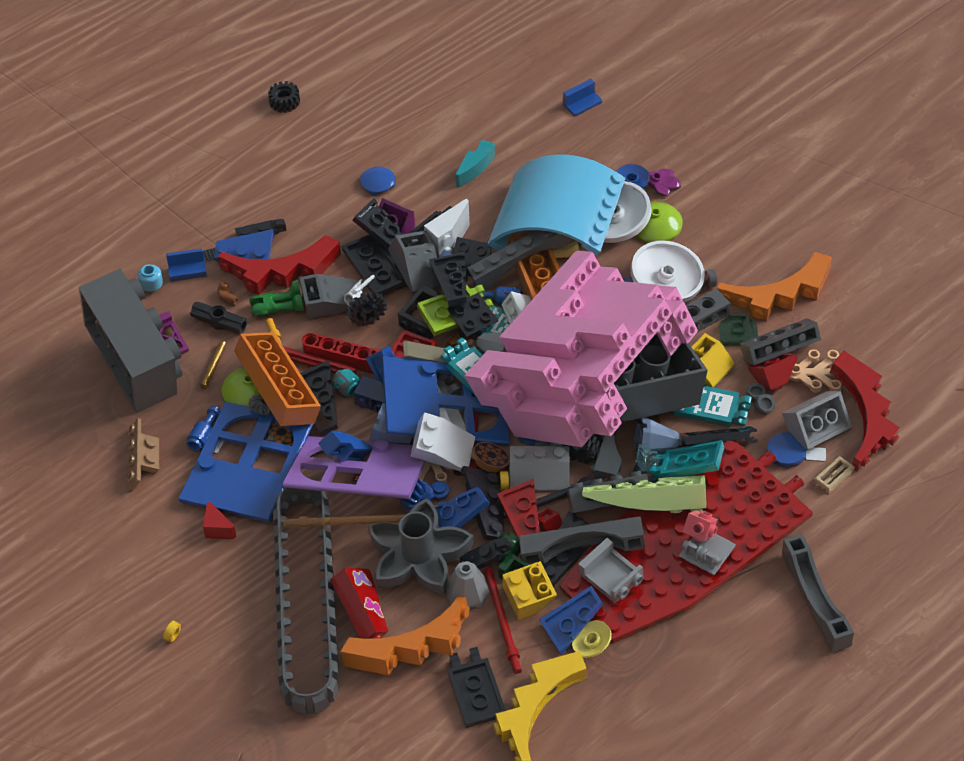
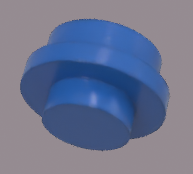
M442 481L431 484L434 499L443 500L449 494L448 484Z

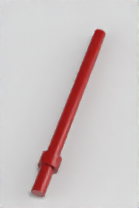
M487 568L484 572L506 644L507 659L511 661L514 674H519L522 672L519 662V651L513 642L492 568Z

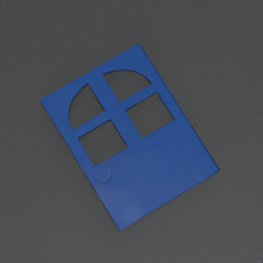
M382 357L387 433L415 436L418 421L424 412L440 417L439 408L464 410L466 432L475 436L474 442H490L509 446L508 424L498 407L481 405L478 398L472 397L471 391L462 382V396L438 393L436 373L453 375L446 368L448 363ZM473 411L497 414L496 424L487 431L475 432Z
M225 402L180 494L179 502L206 508L207 503L211 502L220 512L269 523L275 510L274 502L278 494L284 489L283 482L306 442L313 424L284 426L293 435V445L275 443L265 440L273 422L278 423L273 414L262 415L252 411L250 407ZM258 419L250 437L224 431L229 425L239 420ZM219 440L246 446L238 464L213 458L212 454ZM261 449L288 455L280 474L253 468Z

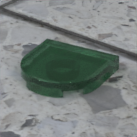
M729 314L719 325L720 342L723 346H740V343L758 337L756 322L746 317V314Z

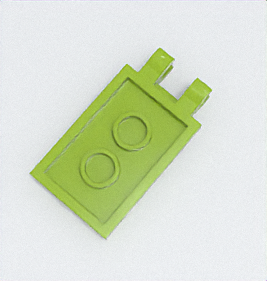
M466 285L467 298L476 293H479L482 298L484 297L482 293L485 292V289L482 285L472 289ZM443 294L417 304L419 312L434 336L459 327L446 309L448 305ZM491 299L485 300L486 304L492 311L491 307L494 306V304L492 303Z

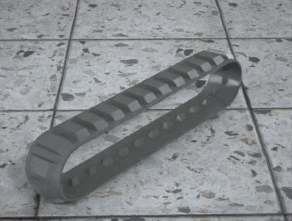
M284 488L274 502L275 510L273 511L276 624L278 629V680L281 696L286 706H291L295 712L302 714H315L327 709L331 702L335 701L339 691L335 588L330 580L334 576L330 506L324 491ZM302 503L312 504L322 511V513L317 514V520L323 522V529L318 531V537L324 539V546L319 547V554L324 555L325 562L319 566L320 571L325 572V580L320 582V587L326 589V597L321 599V605L327 607V615L322 616V623L328 624V632L323 634V641L328 642L329 650L323 652L324 659L329 660L330 668L324 670V676L328 677L329 680L322 689L311 694H300L295 691L294 687L290 688L288 681L293 680V673L287 671V663L292 662V655L287 654V645L291 644L292 641L290 636H286V627L291 626V619L286 618L285 611L290 608V602L285 601V592L290 591V585L284 581V575L289 574V567L284 566V558L289 555L288 550L283 549V542L288 540V533H283V525L287 523V517L284 516L287 510L294 505Z

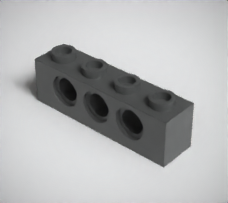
M716 289L706 293L697 300L691 301L686 307L699 332L729 316L731 303Z
M806 318L740 343L744 361L756 365L821 340L817 322Z
M641 471L629 473L630 477L622 478L620 474L610 476V481L603 482L602 478L590 480L591 484L583 486V482L571 484V488L566 489L570 511L575 513L612 505L593 499L587 501L582 496L583 487L610 484L612 488H616L617 484L630 482L633 486L641 480H648L647 474H641Z

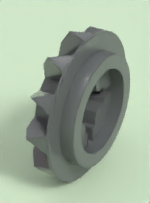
M260 393L259 395H253L249 399V407L252 411L262 415L272 414Z

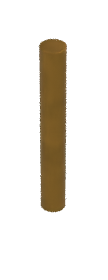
M219 342L200 383L201 388H207L227 345L226 342Z

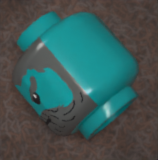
M343 369L335 373L333 387L343 397H353L354 391L361 380L352 370Z

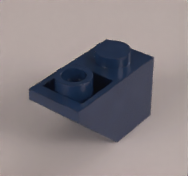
M363 376L354 391L355 405L379 413L384 403V388L381 381Z

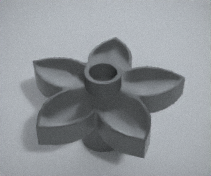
M427 498L417 503L408 514L401 518L400 522L381 520L368 524L372 543L376 549L384 553L376 569L378 588L398 586L414 575L422 587L431 592L444 595L448 582L446 561L462 557L474 545L473 535L463 529L449 526L439 528L437 511Z

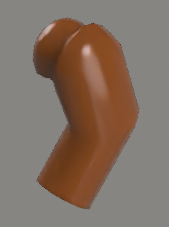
M221 282L217 289L219 298L222 301L236 305L239 297L230 294L227 282Z

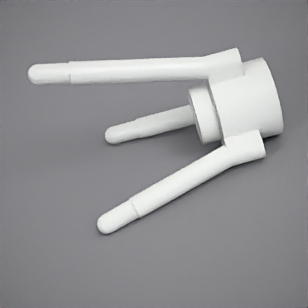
M371 275L365 281L360 279L344 295L345 303L350 306L349 302H354V297L359 298L362 293L361 289L374 279L375 276Z

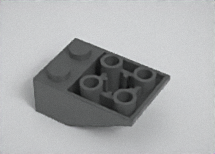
M427 231L395 236L388 251L411 293L417 292L422 285L431 289L440 288L429 265V259L437 258L435 246Z
M322 274L299 277L308 319L348 312L346 308L350 306L345 303L344 295L356 284V280Z

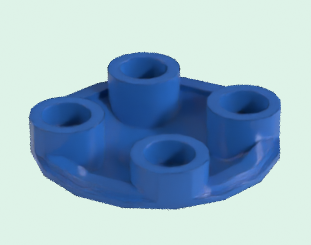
M372 167L363 172L360 177V183L371 195L376 196L380 192L395 187V175L388 168Z

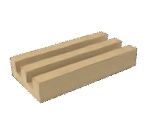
M839 456L814 478L813 483L819 484L822 490L825 488L826 492L830 494L854 472L855 467ZM840 463H842V465L837 470H835L832 473V475H830L825 481H823V479L831 471H833Z

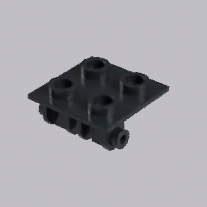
M457 237L453 254L465 252V268L468 276H471L468 271L469 266L492 254L491 247L487 243Z
M479 293L468 297L467 303L446 308L461 329L459 335L462 338H467L498 322V319Z

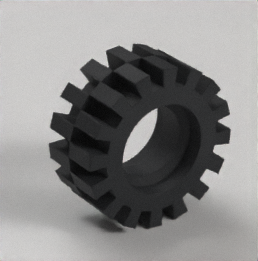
M281 81L279 85L275 83L274 87L271 86L270 90H268L269 104L275 111L278 110L281 113V110H283L284 113H287L286 110H289L291 112L292 108L296 109L300 104L299 89L292 82L288 84V81H285L282 84Z
M591 436L583 447L562 444V446H569V457H572V460L575 461L577 459L580 463L582 461L587 463L594 460L600 444L599 440H596V436Z

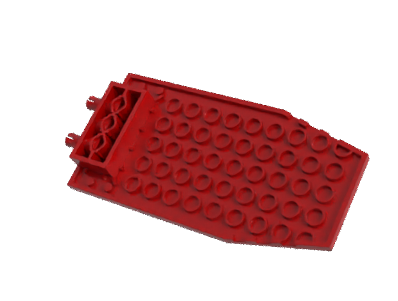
M736 440L724 441L725 447L719 470L689 475H705L707 505L702 511L709 512L713 518L718 519L716 523L718 527L717 535L736 544L715 575L679 557L684 549L682 547L684 541L692 539V536L683 533L688 514L692 512L690 509L682 510L680 513H671L670 510L659 511L632 508L617 520L641 516L646 548L623 551L615 547L613 549L635 567L639 565L643 567L644 577L642 582L632 587L624 599H619L616 603L612 602L579 574L578 564L598 546L592 545L559 584L560 589L571 599L592 586L602 601L603 606L590 621L599 620L605 622L611 630L610 641L612 643L629 637L644 627L649 628L655 625V622L664 618L667 620L674 617V614L680 611L685 612L694 607L813 516V512L793 494L804 486L803 480L798 475H795L794 478L783 485L766 469V467L777 460L772 451L768 450L756 460Z

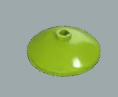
M650 202L651 217L649 222L635 237L646 243L673 240L682 230L683 220L681 214L676 208L667 203Z
M244 367L231 372L222 384L221 392L224 402L249 407V399L253 395H259L258 389Z

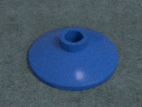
M627 164L616 170L617 173L625 177L626 182L634 183L642 189L649 183V172L640 165Z

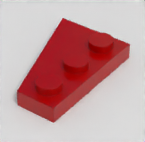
M534 479L497 494V498L516 537L520 539L519 536L540 533Z

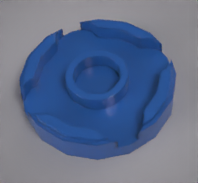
M788 432L772 436L767 446V451H772L777 458L773 463L780 467L789 468L792 465H799L806 456L807 449Z

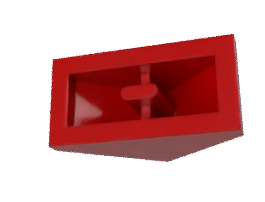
M208 502L203 523L205 538L235 539L234 525L211 502Z

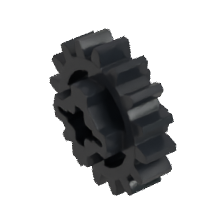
M368 291L366 295L361 293L359 298L354 297L355 301L349 302L350 307L346 308L348 311L347 315L353 324L356 323L357 326H360L363 323L366 326L368 322L373 324V320H380L379 316L385 315L384 311L387 310V302L381 293L377 294L375 291L371 294Z

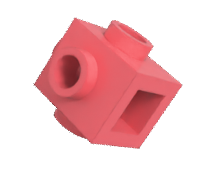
M695 510L688 514L683 533L692 536V539L697 542H705L715 536L718 529L716 526L718 519L713 518L709 512Z

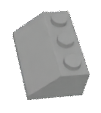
M826 391L782 413L788 431L805 449H810L852 428L841 391Z
M510 446V488L534 479L535 492H557L568 488L569 446Z

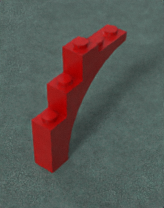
M324 235L305 250L277 259H246L223 251L218 258L220 268L223 271L235 275L240 280L243 279L244 286L248 291L260 295L272 281L277 285L288 288L291 282L295 281L300 274L302 276L323 274L341 255L339 241Z
M843 351L833 362L829 373L838 379L851 393L862 417V445L852 462V465L855 467L854 470L857 472L861 466L865 467L869 463L872 453L876 454L880 448L886 450L889 445L893 446L899 438L897 433L900 427L886 418L890 413L888 408L891 401L878 393L881 388L880 381L882 376L846 351Z

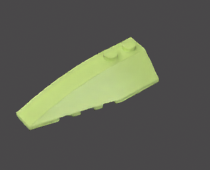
M705 475L658 478L656 483L641 480L633 486L631 483L625 482L617 484L616 488H612L610 484L583 487L582 496L593 500L641 510H670L671 513H680L685 509H690L692 512L695 510L702 511L707 505Z

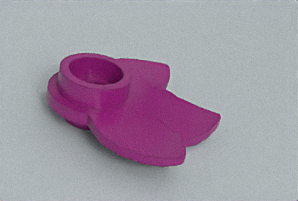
M660 169L657 172H649L650 179L648 185L655 188L658 193L669 196V189L681 188L679 179L674 177V171Z

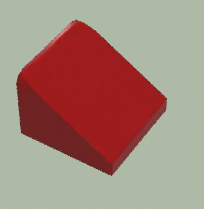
M549 508L538 514L539 527L544 532L557 530L563 523L560 514Z

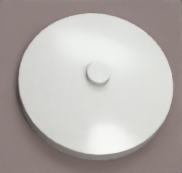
M624 181L604 239L605 243L628 240L640 233L649 222L651 203L647 193L640 186Z
M654 241L642 246L635 253L631 263L633 282L676 287L684 302L693 299L700 292L705 279L704 267L696 254L687 247L671 241Z

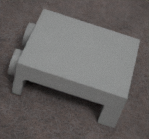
M608 538L578 564L579 574L614 603L619 599H624L629 590L639 585L644 577L643 567L641 565L635 567L613 549V542Z

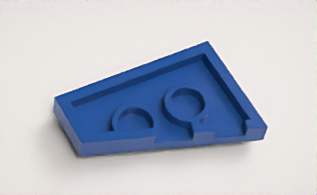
M271 229L217 241L214 254L215 261H219L218 256L222 251L246 259H270L274 230Z
M475 487L457 495L451 501L438 503L435 509L438 514L439 528L447 526L461 528L487 507L490 503L482 490Z

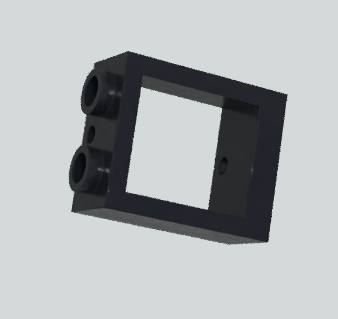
M422 285L398 312V325L404 330H409L417 335L431 339L434 335L428 325L411 315L417 309L419 302L441 295V293Z

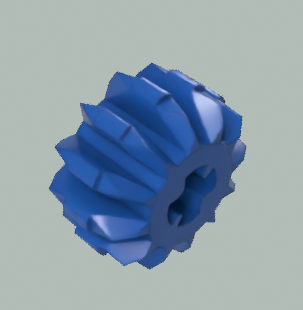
M418 479L410 499L400 498L401 504L407 511H411L417 503L426 498L432 502L431 499L434 497L433 489L427 482L425 483Z

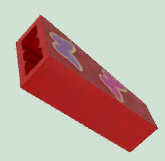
M343 568L330 580L359 638H382L388 632V628L370 569Z

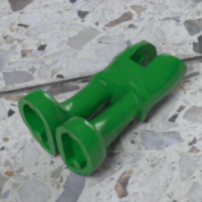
M298 280L291 282L289 291L274 294L271 292L249 298L250 305L252 306V316L277 314L278 311H304Z

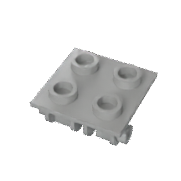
M717 534L705 542H697L693 539L690 541L685 540L682 545L684 549L679 557L715 575L736 544Z

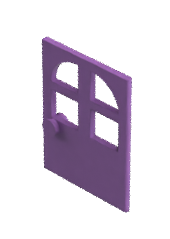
M308 436L283 482L284 488L410 499L426 461L410 456L413 445L389 443L385 440L375 442L364 441L373 447L367 462L350 460L341 462L338 456H333L332 459L310 457L323 450L318 443L324 437ZM301 469L325 470L326 472L320 482L305 477ZM336 472L361 474L356 485L331 483Z

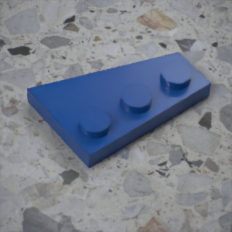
M592 586L539 619L561 655L599 611L603 603Z

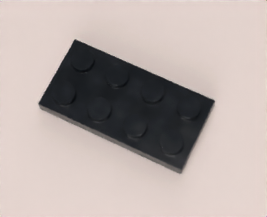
M366 235L342 246L343 253L364 281L371 275L375 276L367 284L372 294L376 291L377 294L381 293L383 296L407 285L389 252L371 235Z

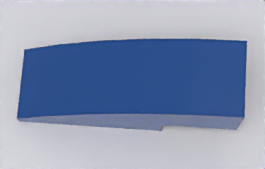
M333 430L318 443L327 456H338L341 462L346 460L362 461L373 450V447L366 442L347 433Z

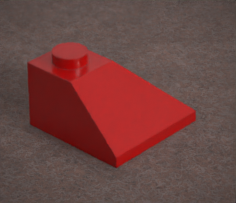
M785 353L759 364L750 365L748 370L765 389L771 390V392L777 391L782 388L781 385L788 383L798 357L797 354Z

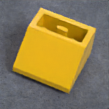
M706 333L692 346L708 370L704 384L706 386L715 387L735 366L734 361L722 343Z
M541 561L503 574L502 587L518 620L537 614L557 597Z

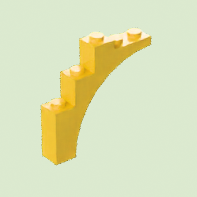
M580 651L532 664V673L529 674L531 684L515 688L514 698H511L513 709L496 714V722L493 723L496 736L500 735L502 743L508 741L510 750L516 753L515 761H531L528 750L530 733L537 716L544 706L562 690L587 679V668ZM557 686L554 693L547 695L552 689H554Z

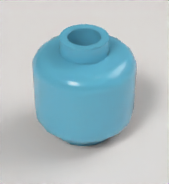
M148 264L141 267L138 271V280L143 290L152 292L162 286L163 279L158 266Z

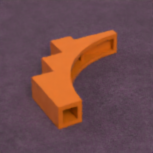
M814 252L809 262L801 270L776 283L751 287L719 283L717 289L731 305L750 310L749 316L767 321L774 305L792 311L799 295L817 300L831 270L832 257Z
M457 596L451 606L439 617L413 631L377 639L349 637L340 651L344 667L389 676L393 668L397 666L398 661L421 666L424 659L428 657L429 652L453 655L461 643V636L458 632L470 611L469 606H467L466 597Z

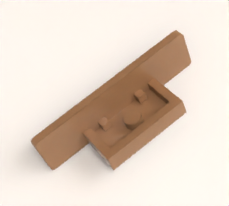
M137 418L133 424H130L128 429V435H130L128 451H130L127 465L130 467L127 482H129V490L134 491L141 480V470L155 474L159 470V438L141 434L140 418Z

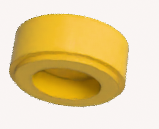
M500 471L501 491L509 489L507 471Z
M174 620L171 621L164 632L163 639L173 642L181 630V624Z

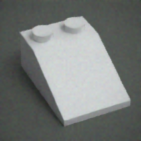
M467 199L463 200L424 225V231H427L435 246L437 257L441 256L444 249L453 254L457 237L463 238L470 226L469 201Z
M424 412L418 421L410 456L461 471L463 466L469 467L475 436L444 418Z

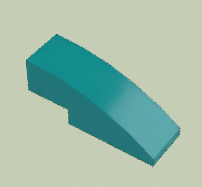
M481 140L475 152L468 150L456 172V187L469 183L488 167L495 157V143Z

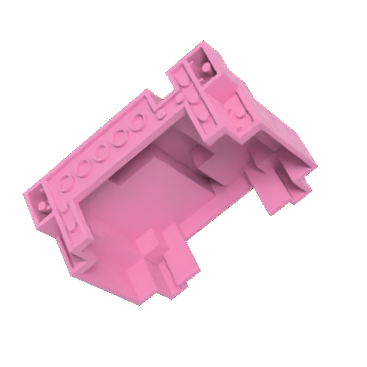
M575 251L499 336L507 352L487 350L466 373L465 378L481 405L498 407L515 437L583 447L593 434L612 436L622 424L620 417L627 410V407L614 382L652 337L657 333L668 356H671L681 343L688 344L698 332V329L676 287L624 282L617 268L600 267L593 252Z

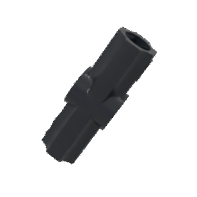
M194 302L190 312L191 317L211 323L212 327L217 330L225 328L237 333H243L248 323L247 318L227 312L222 305L210 306L201 302Z

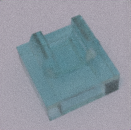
M639 444L636 463L641 471H649L650 464L658 465L660 459L659 456H656L657 452L650 451L647 444Z

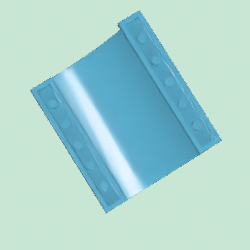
M548 155L531 160L515 172L487 245L498 251L508 246V238H511L514 232L541 230L572 238L582 243L581 246L598 255L606 237L625 177L601 163L574 155Z

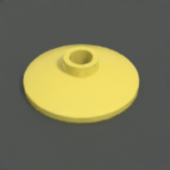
M590 621L572 642L574 651H580L584 658L599 655L610 643L611 630L603 621Z

